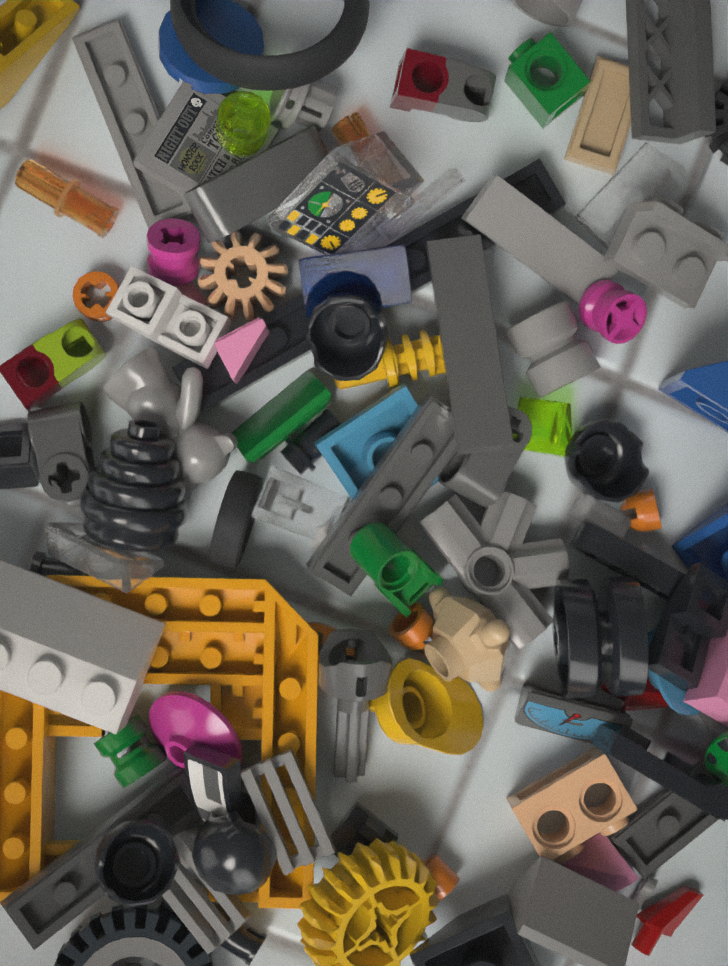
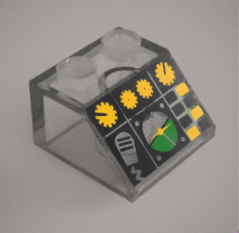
M382 131L333 148L265 221L273 230L332 259L350 250L359 255L381 236L376 228L386 218L390 222L396 220L415 203L411 194L425 180L389 136Z

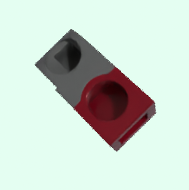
M406 48L399 61L390 108L410 112L411 109L446 115L460 121L484 122L488 120L496 75L486 69L467 65V62Z

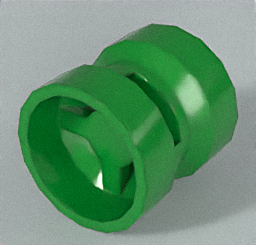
M139 714L130 718L127 726L117 734L109 732L93 743L100 755L104 758H109L115 766L114 776L122 788L134 783L167 759L158 744L151 743L146 735L147 725ZM139 739L142 742L121 757L117 756L118 753Z

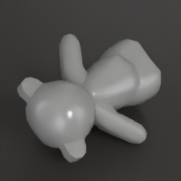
M152 346L136 354L123 364L103 386V391L110 400L125 410L134 420L153 421L162 426L161 433L170 437L174 442L175 450L173 456L179 461V476L184 480L185 491L187 492L196 488L199 483L209 482L220 474L227 466L230 452L236 449L238 441L230 433L220 434L214 427L197 422L201 409L203 388L200 370L195 367L187 368L182 375L180 387L169 380L166 370L161 364V355Z

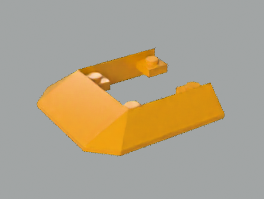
M85 575L46 576L166 623L143 684L210 685V704L216 707L228 719L235 729L239 740H262L261 761L291 748L293 749L315 800L319 634L266 579ZM0 690V902L81 841L54 840L57 736L102 737L105 735V730ZM284 764L277 767L276 770L309 847L315 846L314 831ZM261 774L262 790L292 856L298 853V850L265 774ZM260 820V829L266 834ZM276 858L270 876L262 887L251 893L237 896L242 902H257L258 908L301 909L299 905L312 898L308 885L314 884V863L307 866H299L293 872L284 875ZM206 887L210 901L218 902Z

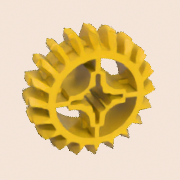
M376 838L369 847L357 842L350 856L339 852L338 863L331 869L322 867L324 877L321 881L308 885L312 898L299 905L303 912V918L297 923L302 936L300 942L315 966H400L401 961L414 950L419 941L428 939L425 929L437 920L432 910L439 904L440 899L435 893L438 883L433 879L432 873L425 867V862L415 852L411 853L406 847L397 844L395 841L384 843Z

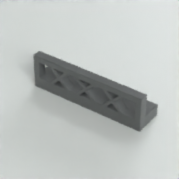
M626 0L632 139L681 145L715 133L716 113L710 0H653L658 6L659 20L656 24L652 22L645 12L644 0ZM652 46L661 59V72L658 76L655 75L647 64V49ZM653 98L663 110L664 127L650 126L649 102Z

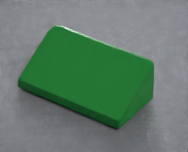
M305 372L232 431L231 434L238 441V450L250 464L254 463L256 465L330 405L333 399L332 394L312 372Z

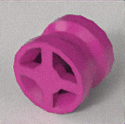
M163 219L154 223L148 229L146 235L147 246L150 251L147 258L149 275L172 286L184 285L193 281L198 276L200 270V259L197 253L200 247L199 230L192 223L182 219Z
M610 279L600 280L592 284L582 296L578 309L580 320L586 327L599 332L603 338L615 344H622L632 340L641 331L647 315L646 303L642 297L629 290H625L623 286Z

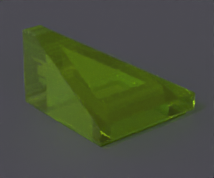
M520 397L518 410L523 411L528 416L532 427L530 441L523 451L564 458L566 447L572 438L571 404ZM513 434V439L517 438V435Z

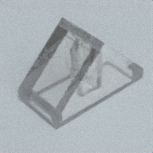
M271 465L251 516L321 543L348 506L351 498Z

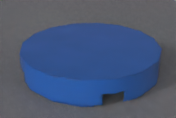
M197 0V17L210 36L222 45L237 52L263 55L262 29L251 13L238 3L230 0ZM168 11L163 18L158 32L159 59L167 73L177 82H179L180 78L184 82L192 84V90L204 94H225L242 88L221 81L208 74L188 56L176 36L171 13Z

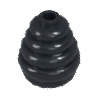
M130 420L128 428L120 429L111 435V446L101 452L100 464L90 471L89 486L83 490L80 502V509L84 515L83 529L92 540L108 547L136 552L167 549L177 541L179 537L178 528L187 519V503L183 498L185 484L184 480L179 476V461L173 456L175 450L174 442L170 437L161 433L162 426L148 420Z

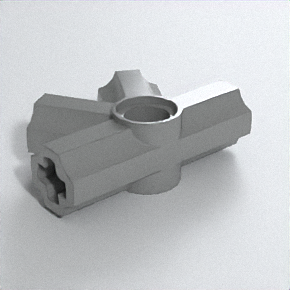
M503 492L493 505L485 508L480 523H478L455 494L418 524L456 571L463 588L470 594H473L481 605L490 609L496 619L504 620L509 625L510 636L508 639L515 649H520L537 638L553 623L552 617L530 589L555 586L557 580L569 579L568 553L562 538L523 543L537 506L520 496ZM481 557L490 559L497 567L498 575L496 581L489 587L481 585L474 576L475 563Z

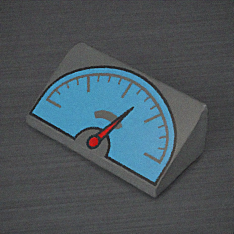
M527 684L522 687L514 717L515 722L519 725L593 744L592 739L600 725L618 733L622 725L631 728L633 722L631 715L618 708L580 698L565 699L561 693Z

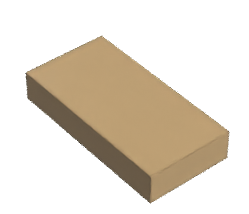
M597 56L589 78L591 83L584 94L564 160L614 175L631 126L629 66Z

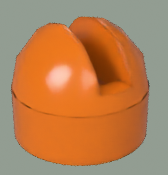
M653 487L639 490L635 496L623 500L620 511L636 509L637 517L628 518L623 521L629 529L636 532L662 529Z
M414 603L411 606L413 613L408 618L401 612L394 617L389 627V633L406 649L423 650L425 647L423 642L428 637L431 639L433 637L435 622L432 616L420 604Z

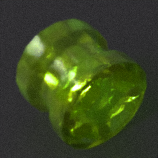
M247 91L231 93L222 101L218 108L215 135L218 143L226 152L234 156L246 157L255 154L263 147L271 125V113L267 103L260 96ZM236 128L246 130L248 135L239 131L234 132L233 130Z

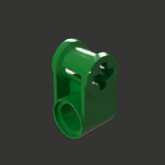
M383 523L366 525L352 539L350 545L352 559L371 578L378 590L406 618L413 613L411 606L433 585L440 586L444 582V579L412 547L409 548Z

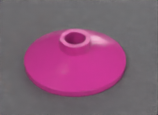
M171 691L161 695L152 704L149 712V725L152 735L167 758L176 766L182 768L184 772L183 752L196 743H201L238 758L241 764L242 747L235 729L228 719L208 701L188 692Z

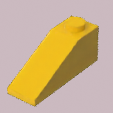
M7 0L0 6V110L12 99L77 16L80 5L75 1Z

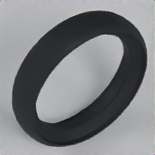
M170 0V13L180 44L188 56L201 69L217 79L234 86L252 90L276 91L293 89L313 83L327 76L346 62L356 50L366 30L370 3L369 0H344V9L340 20L334 29L321 41L302 51L269 56L237 52L216 41L203 28L197 17V0Z

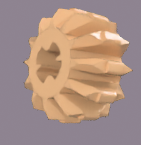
M235 231L231 233L233 247L226 249L220 240L212 242L215 252L220 256L218 260L209 256L201 257L200 265L207 271L213 272V274L199 278L198 284L204 290L215 289L206 300L212 309L226 302L224 315L233 320L237 315L239 307L243 306L245 318L248 322H251L256 318L253 305L260 303L267 313L275 309L273 303L267 297L268 293L279 297L285 296L287 292L286 287L273 279L286 276L288 268L283 263L271 264L280 254L277 245H270L260 252L263 244L261 234L255 232L250 237L248 245L244 246L240 232ZM240 266H247L250 273L257 274L256 279L249 277L251 285L245 288H240L236 280L230 279L232 274L238 276L236 268Z

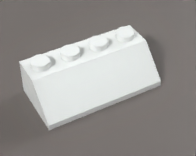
M0 559V690L117 734L127 726L166 623Z

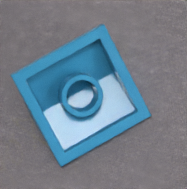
M404 383L314 442L351 499H353L418 407ZM437 476V478L435 479V481L432 483L431 486H433L434 484H436L437 482H439V481H438V476Z

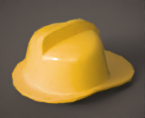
M408 658L398 662L391 671L386 694L374 700H369V711L376 713L381 729L395 743L420 745L445 754L462 755L473 750L481 739L484 722L482 708L475 692L458 676L451 681H446L436 673L432 666L419 660Z

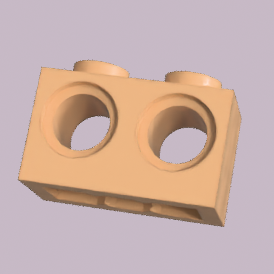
M597 747L589 749L506 798L538 855L551 861L555 860L556 863H563L575 857L583 850L584 846L582 843L594 835L601 833L602 836H608L619 831L629 823L628 815L638 810L606 754ZM595 783L607 784L609 796L604 804L598 807H589L584 804V794L591 785ZM550 810L562 812L564 814V822L558 831L545 834L537 829L538 820L542 814Z

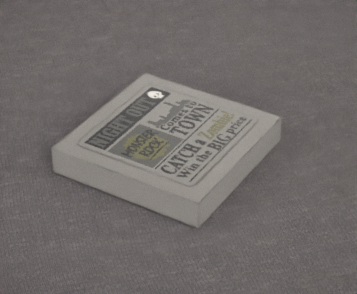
M183 81L135 157L134 167L184 196L183 194L269 148L275 140L279 129L224 95L204 94L192 90V84Z

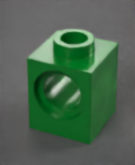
M551 32L537 43L533 38H530L517 47L508 57L511 64L504 79V82L543 129L579 101L591 83ZM537 68L548 69L554 74L557 83L549 87L540 86L533 81L530 72Z

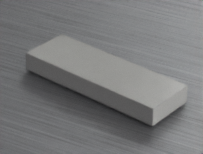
M496 174L491 175L461 217L577 305L580 304L582 296L592 284L600 280H612L618 271L617 268L603 261L604 256Z

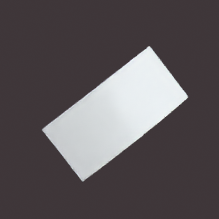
M133 266L130 267L105 312L108 316L206 369H208L217 353V349L214 346L215 340L226 335L232 325V321L228 316L182 295L178 288Z

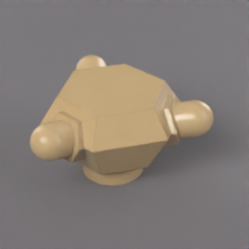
M445 587L432 589L428 600L433 609L435 624L433 626L432 641L424 647L429 663L436 673L446 681H451L459 676L467 682L479 683L486 691L493 692L498 690L502 685V672L508 657L510 645L508 639L510 636L509 625L504 620L496 619L490 609L469 597H453Z

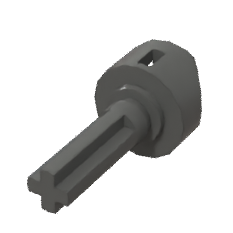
M346 628L331 632L320 651L318 685L325 693L337 698L333 775L335 778L345 777L347 783L357 782V776H365L369 700H374L386 694L392 671V658L376 635L367 629ZM346 646L354 649L353 659H346Z

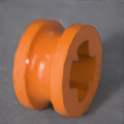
M93 271L86 273L78 279L73 288L72 297L74 305L85 317L92 321H109L113 318L105 312L120 286L110 275L104 272ZM108 285L111 289L110 292L105 293L110 299L108 305L103 308L101 305L95 304L89 309L86 306V302L91 301V298L86 294L89 288L94 286L101 290Z

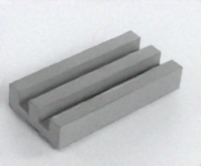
M292 748L241 770L242 779L264 830L272 840L276 858L284 875L293 872L299 866H307L314 863L315 859L322 856L328 857L335 853L333 842ZM285 764L319 844L309 847L278 775L277 767ZM261 774H265L298 850V853L292 856L257 778Z
M184 830L173 837L177 852L182 855L200 878L192 858L194 841ZM180 862L170 889L162 896L206 953L209 954L253 915L237 895L214 891L200 878L230 916L231 920L227 922L208 898L209 894L198 880L192 878Z

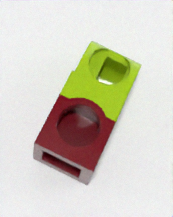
M80 318L67 323L52 334L48 333L1 364L0 373L29 412L38 410L48 403L47 399L75 379L92 370L106 357L107 353L84 320Z

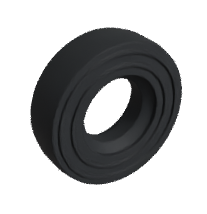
M236 470L232 475L214 527L209 552L210 561L230 568H237L241 562L261 497L262 477Z

